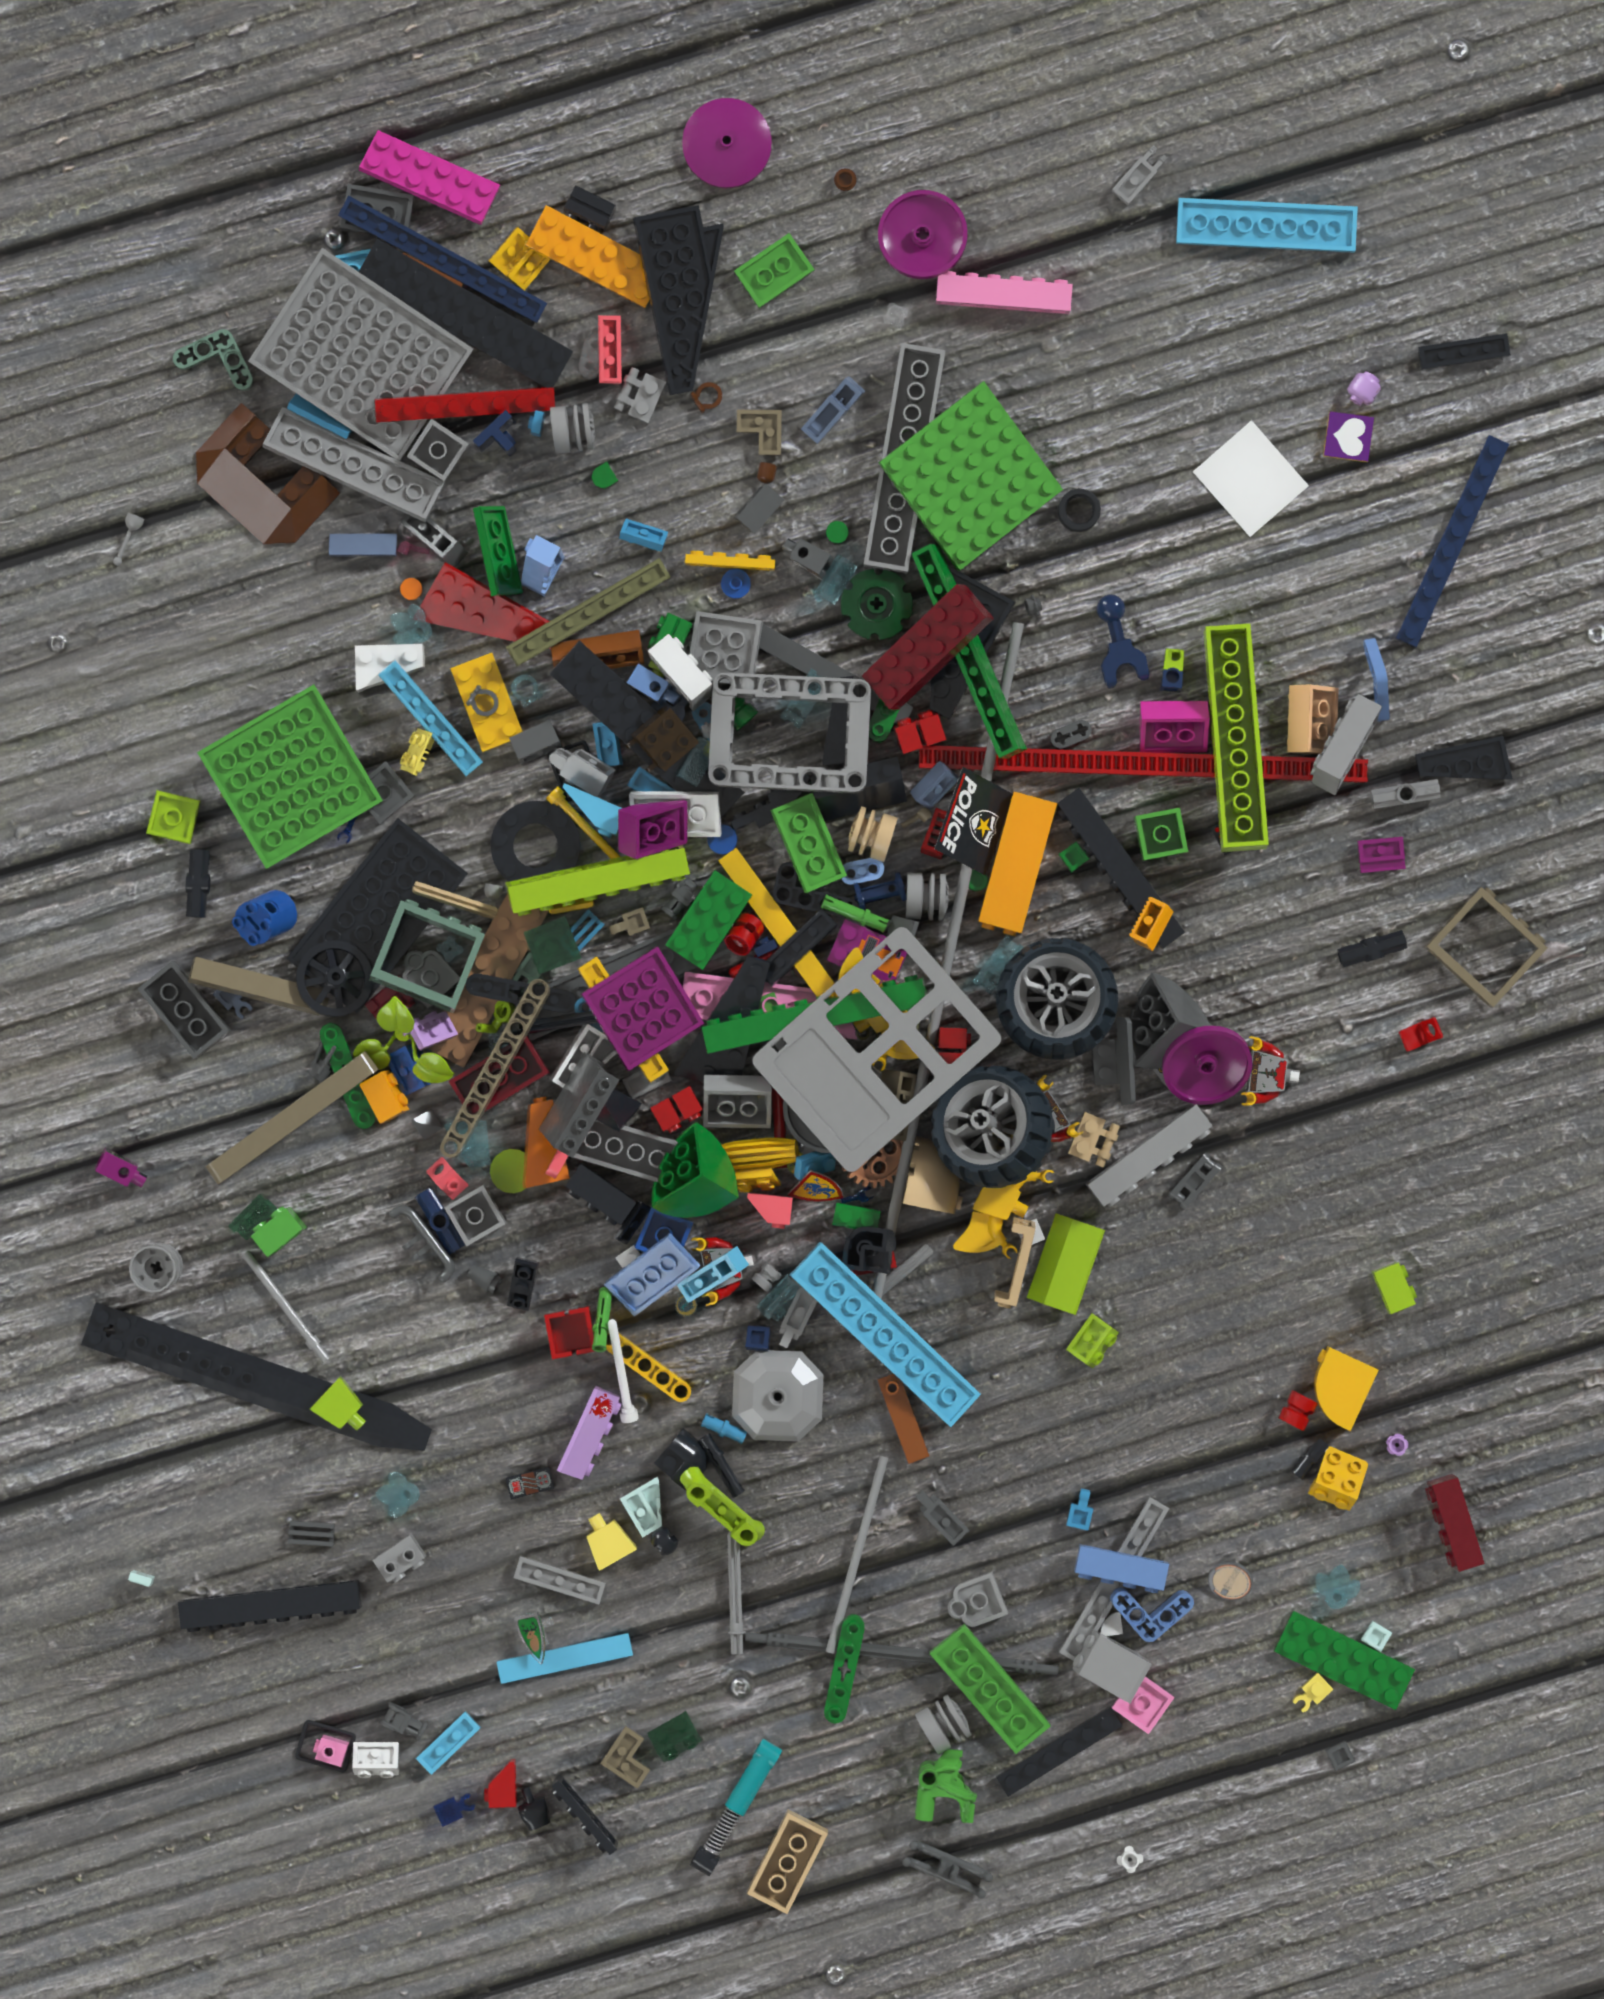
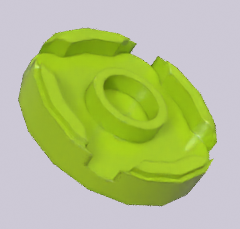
M517 1149L504 1150L496 1155L491 1163L490 1176L492 1182L503 1192L517 1193L524 1190L523 1170L525 1153Z

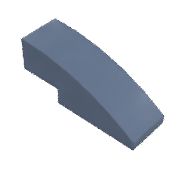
M850 376L846 377L801 430L818 444L865 393V390Z

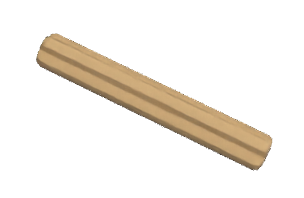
M415 882L412 888L414 894L490 919H495L498 913V909L494 906L427 884Z

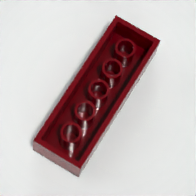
M956 584L884 653L862 677L889 709L899 710L994 618L966 585Z

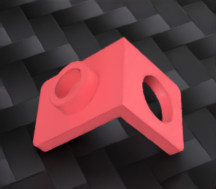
M443 1157L438 1159L426 1171L435 1184L452 1200L468 1187V1183ZM443 1165L442 1172L435 1175V1170Z

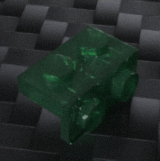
M686 1711L647 1733L663 1762L676 1759L680 1753L695 1748L703 1740Z

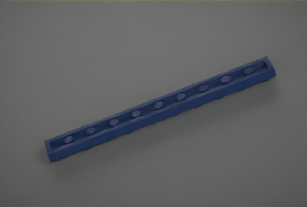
M349 195L338 214L339 217L535 323L538 322L547 305L545 301Z
M1488 435L1395 639L1414 648L1417 647L1509 443Z

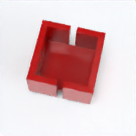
M927 710L918 713L919 718L914 720L906 717L896 721L897 725L893 726L903 754L923 748L916 728L917 725L919 726L923 742L927 746L946 740L939 715L936 712L932 713V711Z
M939 1028L938 1048L960 1049V1053L939 1052V1055L946 1063L952 1064L966 1051V1047H971V1033H967V1028Z
M691 1086L672 1095L683 1116L679 1117L669 1098L650 1108L663 1132L668 1129L669 1133L682 1127L680 1122L685 1119L691 1122L702 1116L700 1111L703 1110V1107Z
M590 1306L569 1309V1314H566L565 1310L544 1315L552 1359L572 1356L575 1349H577L576 1355L595 1352L592 1349L594 1333L592 1330L593 1322Z

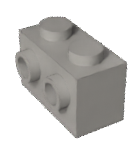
M411 1533L372 1561L387 1583L391 1580L396 1583L406 1576L404 1571L410 1567L415 1570L423 1565L424 1561L422 1559L426 1557V1554Z

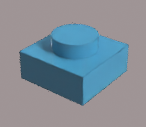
M535 410L534 416L530 415L528 429H531V434L541 437L545 418L544 412Z

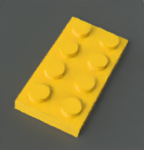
M493 653L450 668L482 752L509 743L510 737L523 732ZM477 685H480L481 689H487L496 694L499 706L494 714L481 716L474 711L471 705L467 706L466 702ZM478 694L474 699L478 709L483 712L490 711L494 706V700L488 694Z

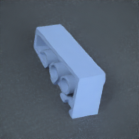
M536 535L534 540L529 539L524 549L527 554L525 556L521 585L545 596L565 556L559 546Z

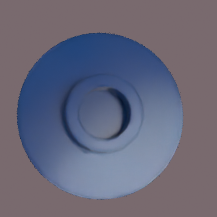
M741 569L728 570L721 579L723 592L733 599L744 597L751 587L748 574Z
M721 824V836L707 837V842L713 852L728 854L736 847L737 835L733 828Z

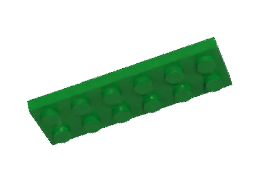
M1294 1610L1273 1650L1394 1710L1397 1709L1415 1671L1414 1668Z

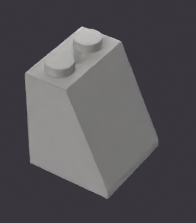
M1093 1630L1086 1637L1082 1652L1075 1657L1072 1669L1078 1675L1122 1700L1131 1703L1152 1664L1136 1651Z

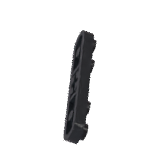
M475 973L467 978L466 989L474 996L519 1004L518 995L509 991L520 990V987H524V991H526L530 983ZM535 985L534 994L536 996L543 995L545 986ZM550 987V994L542 1009L569 1013L574 1010L577 1000L572 992ZM531 1003L525 1004V1006L534 1007Z

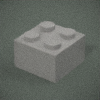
M431 419L407 457L446 482L470 444Z
M485 1184L444 1207L466 1247L507 1224Z

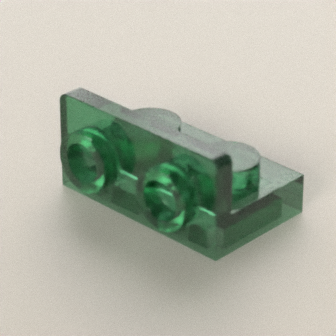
M261 1193L228 1227L233 1232H238L245 1240H248L255 1233L252 1229L262 1221H267L271 1217L270 1215L277 1210V1207Z

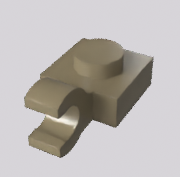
M643 907L622 914L623 922L609 926L611 935L627 930L628 935L631 936L650 929Z

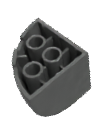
M1151 973L1142 984L1136 995L1139 999L1135 1009H1131L1129 1018L1132 1022L1133 1062L1135 1066L1145 1069L1162 1068L1164 1054L1176 1038L1191 1029L1211 1026L1199 1005L1186 991L1173 981L1156 973Z

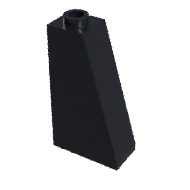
M847 676V677H840V678L854 679V676ZM860 686L855 687L853 690L856 697H861ZM832 703L822 759L823 765L845 763L848 703Z

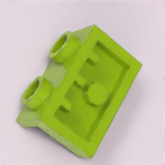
M1091 1313L1066 1350L1089 1367L1094 1368L1095 1365L1097 1366L1101 1363L1108 1347H1111L1116 1342L1119 1332Z

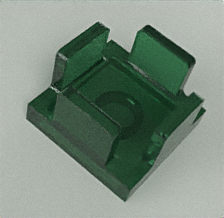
M565 916L523 932L527 942V949L539 975L581 959L580 952Z

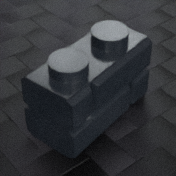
M576 185L564 207V212L567 213L568 217L578 222L581 220L587 223V227L597 232L599 230L606 231L616 210L615 204Z

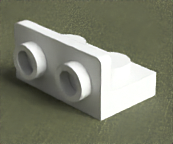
M399 1742L353 1743L352 1769L354 1775H358L360 1778H370L371 1775L392 1778L394 1775H399Z

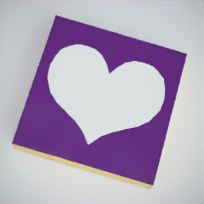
M1330 411L1323 457L1368 462L1374 417Z

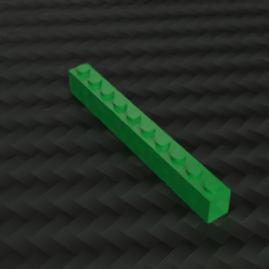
M929 544L911 554L931 601L935 605L956 585V582L941 547ZM977 635L955 657L998 757L1008 759L1027 750L980 638Z
M916 974L904 977L905 981L896 983L895 979L882 982L883 986L880 988L901 1011L909 1010L927 995L923 977L918 978ZM860 991L849 993L826 1015L833 1026L882 1016ZM829 996L824 1001L830 1006L839 996ZM807 999L794 1001V1006L786 1007L785 1004L772 1006V1010L764 1012L763 1008L750 1011L749 1016L742 1017L741 1013L728 1016L729 1020L721 1022L719 1018L707 1020V1025L702 1026L707 1054L772 1040L814 1001L808 1002Z

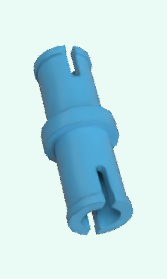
M707 1413L701 1423V1427L719 1433L718 1436L722 1438L724 1436L740 1444L743 1443L747 1434L745 1430L729 1424L730 1421H722Z

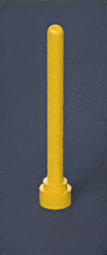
M559 786L546 797L551 805L553 803L556 806L559 805L610 859L621 857L565 800L564 791Z

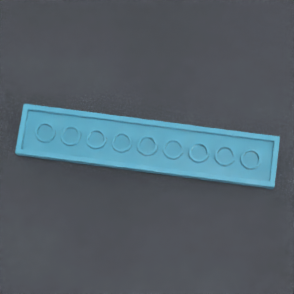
M819 1242L790 1273V1276L949 1427H952L981 1395L823 1243Z

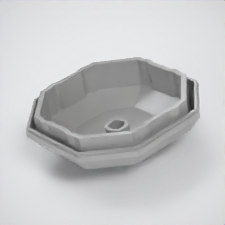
M756 1350L734 1371L732 1417L754 1440L800 1441L822 1420L824 1375L802 1351ZM776 1392L782 1394V1399L779 1401L773 1397Z

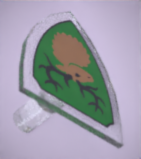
M539 1612L514 1616L517 1630L525 1647L540 1664H543L545 1646L549 1645L545 1628L554 1625L553 1619L549 1617L541 1620Z

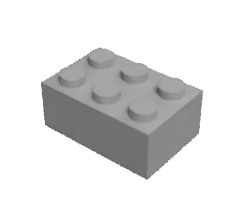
M704 1075L703 1127L771 1128L772 1086L763 1076Z

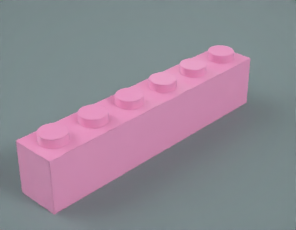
M948 271L938 276L936 304L1057 314H1070L1073 284H1068L1067 280L1057 279L1054 280V283L1045 282L1044 278H1032V281H1025L1020 276H1010V279H1001L1000 275L989 274L985 278L978 277L979 274L965 273V276H959L953 271Z

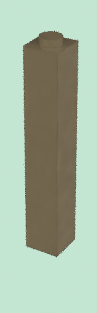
M195 957L192 962L188 979L189 983L317 1016L320 1015L303 1002L298 993L296 982ZM312 986L306 987L309 995L314 1000L323 990ZM325 997L320 1005L327 1007L329 998Z

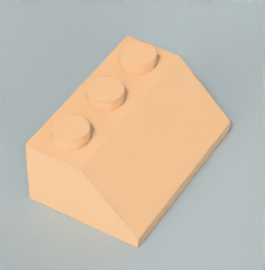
M1312 684L1289 685L1288 753L1322 754L1324 744L1328 737L1332 736L1338 721L1339 688Z

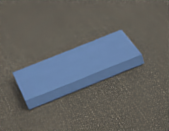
M669 1233L609 1278L604 1285L635 1317L699 1269L700 1264Z

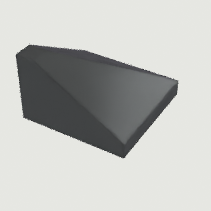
M432 1109L412 1120V1123L423 1139L428 1138L443 1128Z

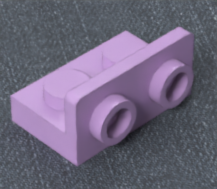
M436 1011L431 1012L423 1020L415 1018L413 1030L409 1033H403L404 1036L412 1035L420 1051L450 1040L458 1035L446 1011L438 1014Z

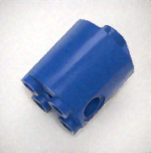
M271 890L240 905L235 913V917L232 919V924L249 945L256 946L291 930L297 922V910L293 900L285 892Z

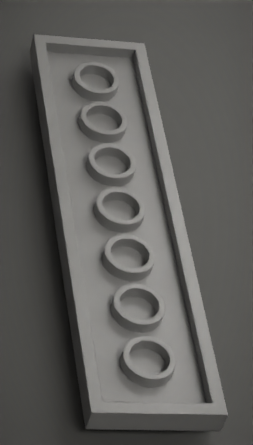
M284 407L281 408L263 442V448L423 522H426L445 484L444 481L349 437L345 439Z

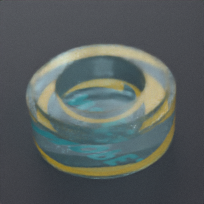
M681 1295L675 1302V1309L681 1316H691L697 1310L698 1304L696 1299L688 1303L685 1297Z

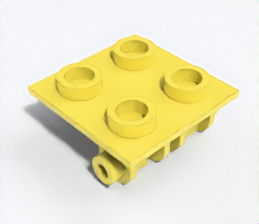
M417 728L416 732L412 733L409 739V749L402 755L400 760L401 770L415 776L418 775V772L421 773L425 764L421 759L425 761L427 759L422 756L424 753L428 755L430 753L425 751V749L431 750L435 741L431 737V732Z

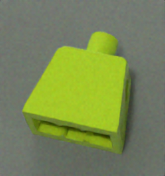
M341 1376L310 1408L311 1411L339 1429L348 1422L358 1431L366 1422L357 1413L363 1405Z

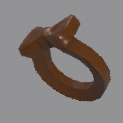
M706 382L701 384L695 393L691 392L690 396L700 412L704 413L705 409L716 408L721 403L722 391L717 384ZM706 387H712L717 391L718 398L712 404H701L698 400L701 391Z

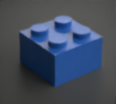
M651 1207L635 1248L645 1252L669 1233L684 1247L694 1222L682 1217L663 1214Z

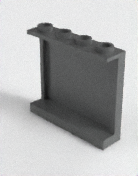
M586 1052L583 1053L539 1128L555 1149L574 1158L619 1081L618 1078L603 1069L604 1062Z

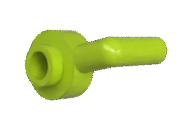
M498 1001L495 1004V1011L493 1013L495 1019L492 1024L478 1023L476 1031L496 1033L503 1022H509L516 1009L515 1004Z

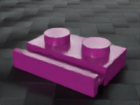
M1403 837L1357 841L1360 873L1406 869Z

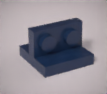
M505 410L473 440L481 453L494 441L510 457L516 452L514 446L516 442L506 431L514 423L512 416Z

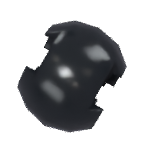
M667 1527L655 1530L650 1539L654 1548L658 1547L661 1555H669L678 1547L677 1538L674 1535H670L671 1533Z

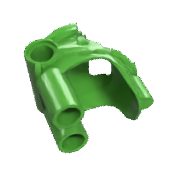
M949 1749L937 1761L926 1760L920 1764L915 1819L933 1821L935 1798L949 1797L959 1802L962 1823H973L975 1804L973 1802L976 1801L977 1794L970 1790L964 1783L962 1775L958 1772L962 1766L960 1757H962L963 1750ZM927 1772H931L934 1774L931 1777L924 1776V1774Z

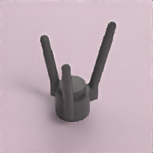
M322 1041L310 1065L312 1069L309 1072L312 1077L320 1082L334 1074L333 1069L330 1070L331 1065L328 1062L337 1048L332 1046L325 1059H320L319 1061L324 1048Z

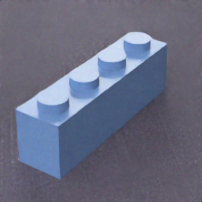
M1079 1544L1074 1571L1079 1573L1078 1577L1092 1580V1576L1101 1578L1100 1582L1114 1584V1581L1123 1582V1586L1136 1589V1585L1145 1587L1147 1592L1158 1593V1590L1164 1591L1169 1563Z

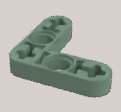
M218 330L178 349L173 355L174 364L181 370L190 369L220 355L234 386L238 390L247 391L253 386V376L233 335L228 330ZM221 335L230 337L227 340V345L217 344L218 350L214 351V347L209 341L213 339L214 343L221 340ZM201 344H207L210 347L209 353L205 356L198 354L197 349ZM193 348V352L198 359L194 361L192 356L187 359L186 365L182 362L178 363V360H180L179 355L189 356L191 355L189 350ZM232 354H236L240 358L236 366H230L227 363V358ZM243 366L245 369L241 370L242 375L249 377L245 386L241 383L237 384L240 380L237 372L232 374V371H237Z

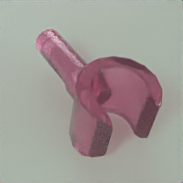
M407 541L401 542L397 549L398 552L408 556L410 550L428 555L430 549L417 547Z

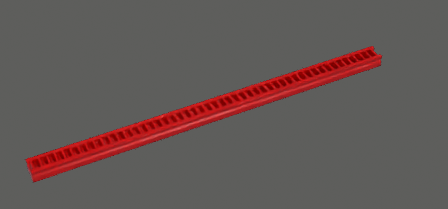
M922 745L923 748L919 749V769H932L941 761L951 770H962V767L968 770L982 771L987 747ZM1027 749L1008 759L999 758L996 755L993 771L1215 778L1213 754ZM1261 756L1263 779L1312 781L1313 775L1310 773L1316 758ZM1356 759L1343 782H1368V759Z

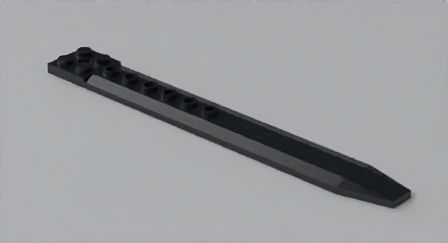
M98 1302L95 1303L81 1345L377 1447L425 1451L432 1431L430 1427L396 1405L354 1390L352 1391L363 1404L357 1413L366 1422L358 1431L348 1422L339 1429L310 1410L334 1383ZM111 1324L113 1325V1330L116 1331V1334H111L110 1337L106 1336L107 1332L104 1331V1328L109 1327Z

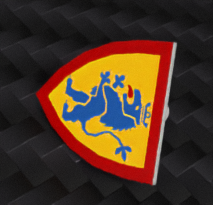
M810 1170L787 1194L797 1199L817 1202L844 1198L840 1186L833 1179L813 1170Z

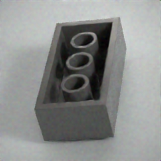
M171 961L141 985L138 990L193 1059H198L232 1030L195 984L188 982L189 977L176 961Z

